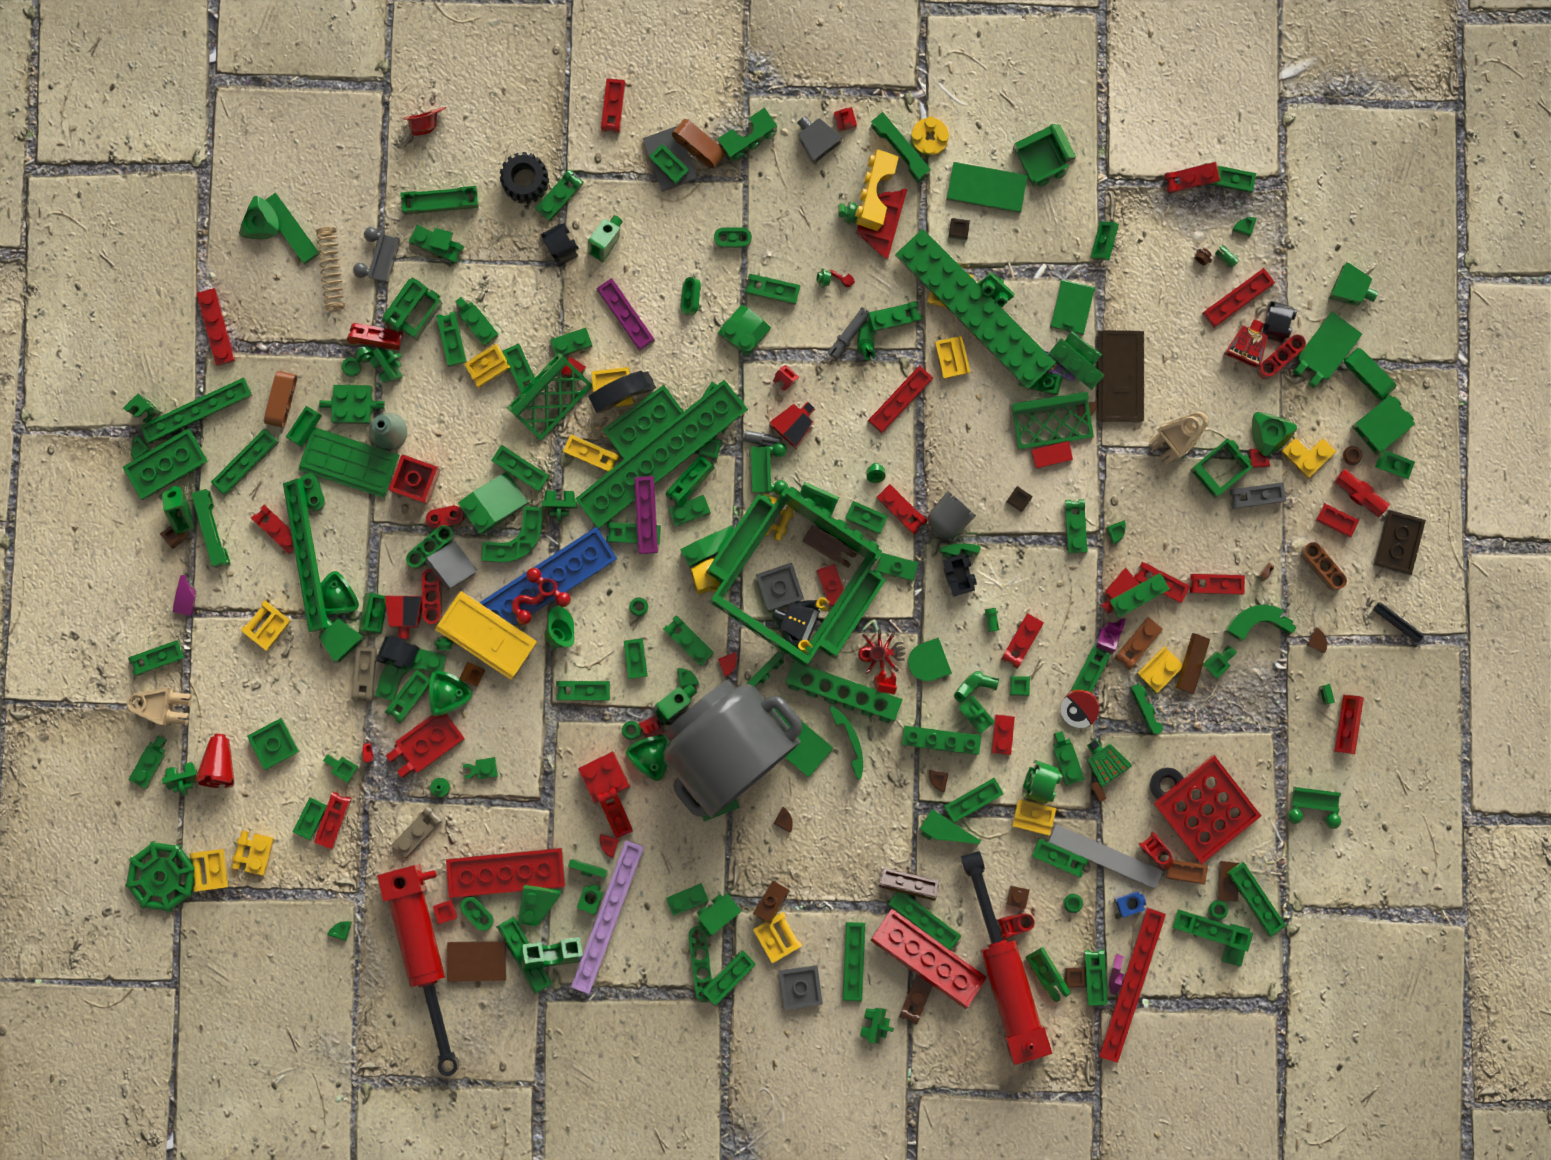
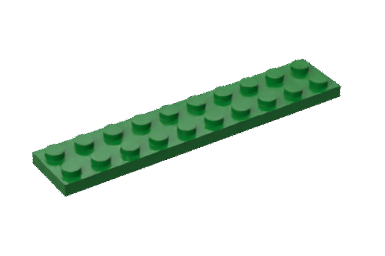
M923 228L895 254L1027 390L1056 364L990 296H985L981 292L982 287Z
M723 380L576 497L575 500L597 528L600 529L636 500L635 477L654 476V484L658 483L746 413L748 408L728 383Z

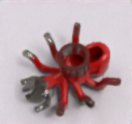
M878 629L877 646L865 634H862V637L871 647H862L858 652V657L863 662L873 660L865 672L866 675L870 673L877 661H880V670L885 671L883 658L886 659L896 672L899 671L889 659V655L897 661H905L904 658L897 657H902L906 653L900 652L905 649L904 647H896L903 644V642H896L891 649H888L891 640L896 634L894 631L888 638L884 648L882 647L881 629Z

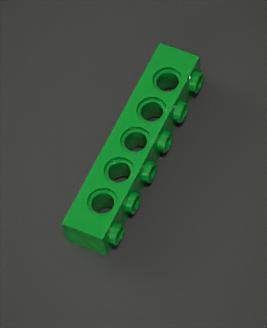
M795 661L791 665L786 684L789 685L788 688L797 692L800 689L807 691L806 695L814 698L820 695L825 697L824 701L836 704L837 701L843 704V708L851 711L857 708L862 710L861 714L872 717L873 714L880 717V721L889 724L891 721L895 722L903 700L806 665L804 667ZM805 675L812 677L813 681L809 686H805L801 682L802 677ZM828 682L831 689L828 692H822L819 688L820 683ZM840 688L848 690L849 695L847 698L843 699L838 696ZM857 695H865L867 698L866 704L859 705L856 702ZM876 701L884 702L885 709L883 711H877L874 708Z

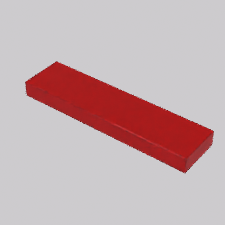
M1263 268L1202 314L1212 327L1215 328L1275 284V282Z
M919 365L869 418L868 422L882 434L933 380V377Z

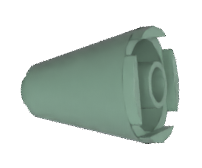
M382 413L375 417L370 425V438L377 447L383 450L397 449L407 438L406 423L395 413Z

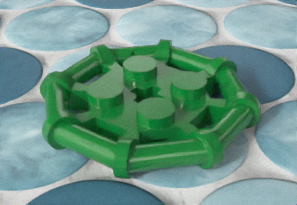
M152 841L135 856L130 857L125 887L130 890L138 901L140 908L162 910L168 913L186 898L192 896L195 869L190 859L182 850L181 845H170ZM158 851L171 852L169 858L158 856ZM150 853L152 854L153 858L145 864L141 862ZM178 857L186 868L180 869L174 862V859ZM137 867H139L142 872L141 877L135 881ZM157 872L165 874L163 882L156 880L158 877ZM181 873H187L185 887L180 886ZM140 884L147 893L145 897L137 888V886ZM175 890L181 892L171 901L169 900L168 895ZM151 897H162L163 903L150 901Z

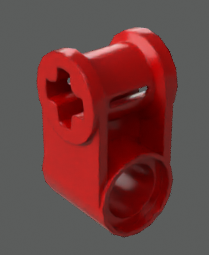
M1151 832V836L1143 843H1138L1143 852L1159 868L1168 869L1173 865L1174 861L1170 850L1154 832ZM1162 855L1169 856L1165 862L1159 861V858Z
M1029 913L996 919L1000 926L1002 939L1029 931L1035 925V920ZM1023 917L1031 919V924L1028 927L1021 926L1020 920Z

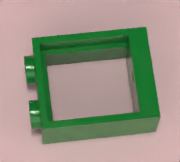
M408 279V281H407L406 284L403 286V288L401 289V291L398 293V295L396 296V298L393 300V302L391 303V305H392V304L394 303V301L397 299V297H398L399 294L402 292V290L405 288V286H406L407 283L410 281V279ZM433 290L427 291L424 295L434 304L415 329L406 322L401 328L402 331L415 340L420 337L443 304L439 299L441 296ZM395 314L393 316L394 319L398 320L399 317Z
M1228 438L1190 469L1214 498H1217L1253 468L1249 457L1245 454L1242 455L1238 450L1239 446L1233 440L1230 441ZM1225 448L1241 466L1242 470L1220 488L1202 465Z

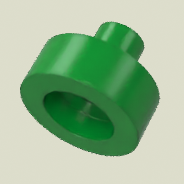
M873 463L866 470L867 480L871 483L882 482L886 477L885 468L878 463Z
M436 778L431 782L430 790L434 796L444 797L450 791V783L445 778Z

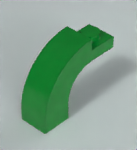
M1257 605L1247 608L1234 616L1224 632L1242 641L1252 626L1259 622L1270 623L1289 635L1295 631L1297 626L1293 625L1291 619L1285 616L1283 618L1280 617L1284 611L1283 609L1271 605Z

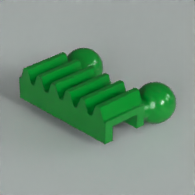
M780 442L766 447L751 446L752 493L775 492L777 495H781L786 486H788L783 480L771 484L770 454L778 458L785 456L787 447L784 443Z
M1293 787L1292 809L1287 814L1288 821L1292 824H1298L1302 821L1303 814L1300 811V807L1331 811L1330 815L1326 818V825L1331 829H1337L1342 822L1338 815L1341 793Z

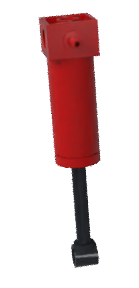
M977 851L961 856L965 873L968 877L971 876L991 941L988 947L981 949L980 952L1005 1031L1004 1039L1011 1062L1017 1065L1051 1055L1053 1053L1045 1027L1041 1025L1016 940H1002L982 875L985 872V866L981 853Z
M421 864L379 874L377 878L383 902L388 901L409 987L418 986L419 988L423 987L440 1053L437 1056L439 1061L438 1070L444 1076H451L459 1069L460 1064L455 1056V1052H451L434 986L435 983H438L437 980L445 978L444 970H442L443 966L424 891L427 890L425 880L436 878L437 874L435 870L423 873ZM400 878L405 880L404 887H401L399 884ZM446 1060L453 1063L452 1070H447L444 1067Z

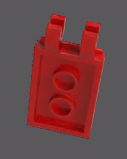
M446 713L439 716L431 715L396 740L395 749L385 756L390 762H393L400 756L403 757L407 764L397 770L398 774L403 778L411 771L419 773L465 738Z

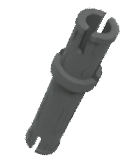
M860 308V311L844 332L837 336V341L828 350L827 353L834 359H838L843 350L849 347L852 338L868 319L866 314L869 311H864L865 308Z

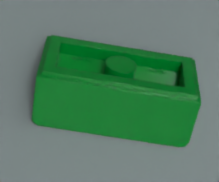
M1051 124L1049 126L1052 132L1051 137L1064 163L1075 159L1076 155L1061 125Z
M365 593L359 624L360 631L381 634L386 609L384 595Z

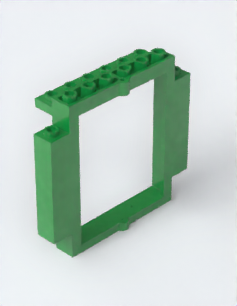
M786 486L775 504L771 503L772 500L765 495L761 496L758 494L706 570L707 574L721 583L709 603L805 667L818 649L832 658L837 656L886 580L882 578L883 575L880 572L870 570L882 554V550L879 549L877 543L871 540L867 541L863 538L862 533L848 528L846 522L841 519L836 520L828 510L824 508L821 510L817 507L812 499H805L799 495L800 492L797 489ZM785 505L864 557L853 577L809 643L812 647L807 646L805 648L808 654H805L723 598Z

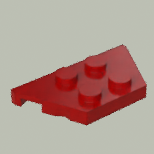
M905 188L900 191H888L877 195L882 204L887 207L883 225L877 231L861 225L857 227L856 234L887 260L907 193Z

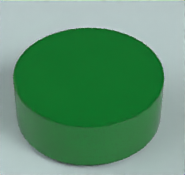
M354 357L346 358L341 366L342 371L349 377L357 376L362 369L361 363L357 362Z

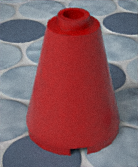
M214 734L213 737H210L195 778V783L198 782V785L211 788H219L220 785H225V788L234 786L235 780L230 740L226 738L225 734Z

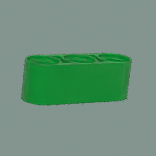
M1357 348L1344 360L1346 367L1378 399L1384 400L1397 387L1396 383L1361 348Z
M446 525L438 527L407 554V564L414 569L424 567L427 564L425 562L427 557L453 542L455 538L454 531ZM449 530V537L445 540L441 539L442 531ZM433 542L435 549L432 552H427L426 545ZM419 555L420 562L415 565L412 564V557Z

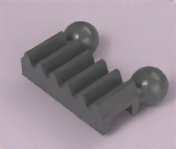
M368 227L364 231V238L368 242L378 240L370 269L364 263H357L353 267V274L358 278L368 276L369 278L388 282L394 260L396 259V253L398 252V246L400 245V238L379 233L376 228Z

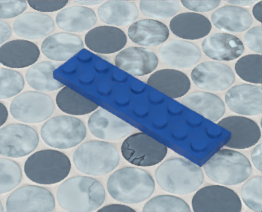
M595 527L533 568L540 570L542 578L556 581L559 592H568L616 561L617 557L598 528ZM524 573L479 603L513 626H516L519 622L517 621V616L512 611L513 600L520 595L536 597L540 592L539 584L529 582L526 573ZM547 582L544 585V591L549 593L553 590L551 582ZM546 596L539 604L521 603L519 608L527 610L533 615L556 600V598Z

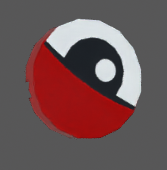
M1074 690L1063 698L1061 715L1070 726L1085 728L1097 720L1099 702L1091 692Z

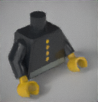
M821 597L818 600L795 602L789 605L787 612L776 608L772 619L781 622L779 630L781 637L805 654H808L805 648L807 646L812 647L809 639L820 616V610L818 609L827 611L828 608L823 605L830 601Z

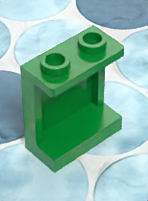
M1049 127L1016 142L1013 147L1033 188L1038 185L1039 187L1047 185L1049 180L1054 177L1059 179L1065 176L1069 168L1068 164L1064 163L1051 137L1052 132Z
M1389 395L1353 424L1352 428L1374 454L1377 455L1382 449H1386L1414 426L1415 423L1413 416L1408 411L1405 412L1403 410L1401 402L1396 397Z

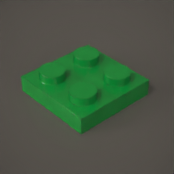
M283 718L247 735L264 770L300 752Z

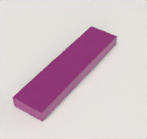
M612 278L596 288L639 351L655 341Z
M654 476L635 477L639 554L658 553Z

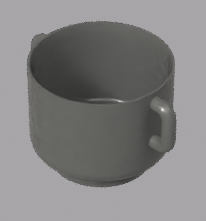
M729 680L724 681L695 703L663 733V736L669 742L663 754L664 761L677 777L674 782V792L693 815L698 817L709 815L712 818L762 778L801 743L798 738L802 730V722L799 716L781 697L771 696L765 699L753 685L743 684L735 688ZM774 708H776L780 712V714L785 718V720L790 724V728L779 716V714L774 710Z

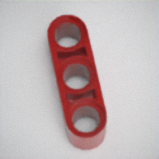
M1299 334L1290 337L1261 363L1257 369L1259 377L1269 379L1305 348V338ZM1293 340L1299 343V349L1292 346L1291 342ZM1283 353L1286 357L1285 361H1280L1277 354ZM1264 365L1270 366L1272 370L1270 374L1264 372Z
M430 568L422 573V613L425 622L430 625H438L443 617L442 583L437 576L434 582L428 583L427 576L430 573H434ZM431 592H435L437 595L436 600L433 602H429L427 598ZM431 611H436L437 618L434 621H429L428 614Z

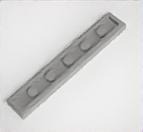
M1055 824L1048 840L1049 843L1155 889L1163 873L1158 868Z

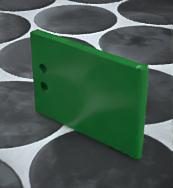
M1061 279L1050 327L1084 335L1096 288Z

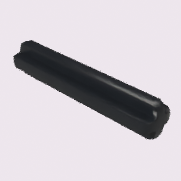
M1378 602L1374 606L1373 611L1413 641L1419 643L1423 639V633L1383 603Z

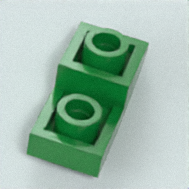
M1046 373L1030 389L1058 395L1063 377Z
M965 543L951 544L941 547L939 553H942L944 558H952L958 556L960 551H964L963 554L966 556L974 557L975 554L978 555L980 553L981 546Z

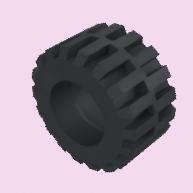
M522 152V155L515 153L513 158L509 156L507 158L508 162L504 161L502 164L503 169H500V182L508 197H511V200H518V203L523 204V201H526L527 204H530L531 200L538 201L539 196H544V190L547 191V183H549L548 172L544 163H542L538 156L535 157L532 153L529 155L526 152ZM524 169L533 171L535 179L530 185L520 187L514 183V177L519 171Z

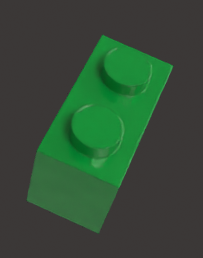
M728 893L724 896L719 894L711 900L713 905L709 908L705 905L696 912L699 916L694 920L708 937L712 936L742 912Z

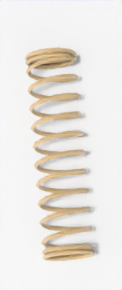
M329 226L320 227L316 229V236L318 238H321L317 241V244L321 245V247L318 248V251L322 253L319 256V259L323 260L320 263V266L324 268L320 271V273L325 275L321 278V280L325 282L322 288L324 290H327L323 293V296L327 297L324 300V303L326 304L324 306V309L328 311H335L344 309L345 303H326V300L331 298H343L344 296H327L325 295V293L329 291H341L343 290V288L327 289L324 288V286L330 283H342V281L336 280L329 282L324 281L323 278L328 276H340L341 273L325 274L322 273V271L326 269H337L341 266L335 265L326 267L322 266L321 264L327 261H339L340 259H322L321 256L324 254H337L339 253V251L323 252L320 251V248L334 247L338 244L331 243L324 245L320 244L319 241L323 239H336L337 236H318L334 234L337 231L335 227Z

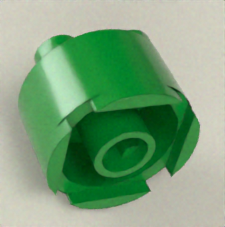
M1034 760L1033 763L1036 765L1034 768L1030 767L1023 784V788H1026V793L1022 792V796L1043 804L1052 803L1056 795L1054 790L1056 784H1059L1062 779V773L1059 772L1057 767Z

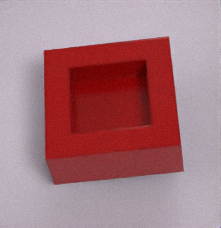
M452 900L433 906L438 924L458 918Z

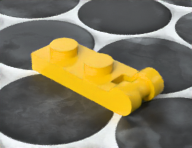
M570 434L563 449V453L606 472L613 469L615 461L619 459V455ZM603 456L608 457L606 464L601 462Z

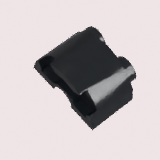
M565 223L558 224L540 234L558 267L578 256L576 250L579 248L574 239L570 241L567 235L570 232Z
M1270 301L1262 333L1268 336L1267 339L1283 343L1285 338H1290L1292 332L1290 323L1291 320L1295 319L1297 309H1293L1289 305Z
M965 554L942 561L945 576L953 597L975 591L974 585H977L975 575L969 572L968 567L972 566L969 555L965 556Z
M385 636L376 661L382 664L393 662L392 665L399 669L404 667L411 669L419 647L415 644H408L404 642V639L396 636Z

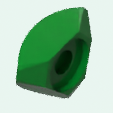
M259 196L252 198L240 226L239 234L241 237L269 239L277 234L279 227L278 217L267 201Z
M1256 412L1252 418L1253 439L1257 449L1264 456L1272 455L1281 449L1297 431L1295 423L1272 414Z
M337 571L329 573L321 582L326 614H341L357 610L359 602L346 579Z
M435 671L431 674L429 702L432 715L439 716L448 713L471 699L472 692L470 688L458 677L443 671Z
M663 735L648 737L629 746L626 750V755L641 773L652 780L659 781L663 778L667 768L663 754L669 742Z

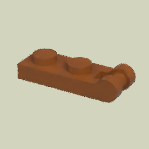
M1147 617L1114 659L1124 663L1125 668L1130 670L1163 628ZM1127 651L1133 655L1131 659L1125 655Z

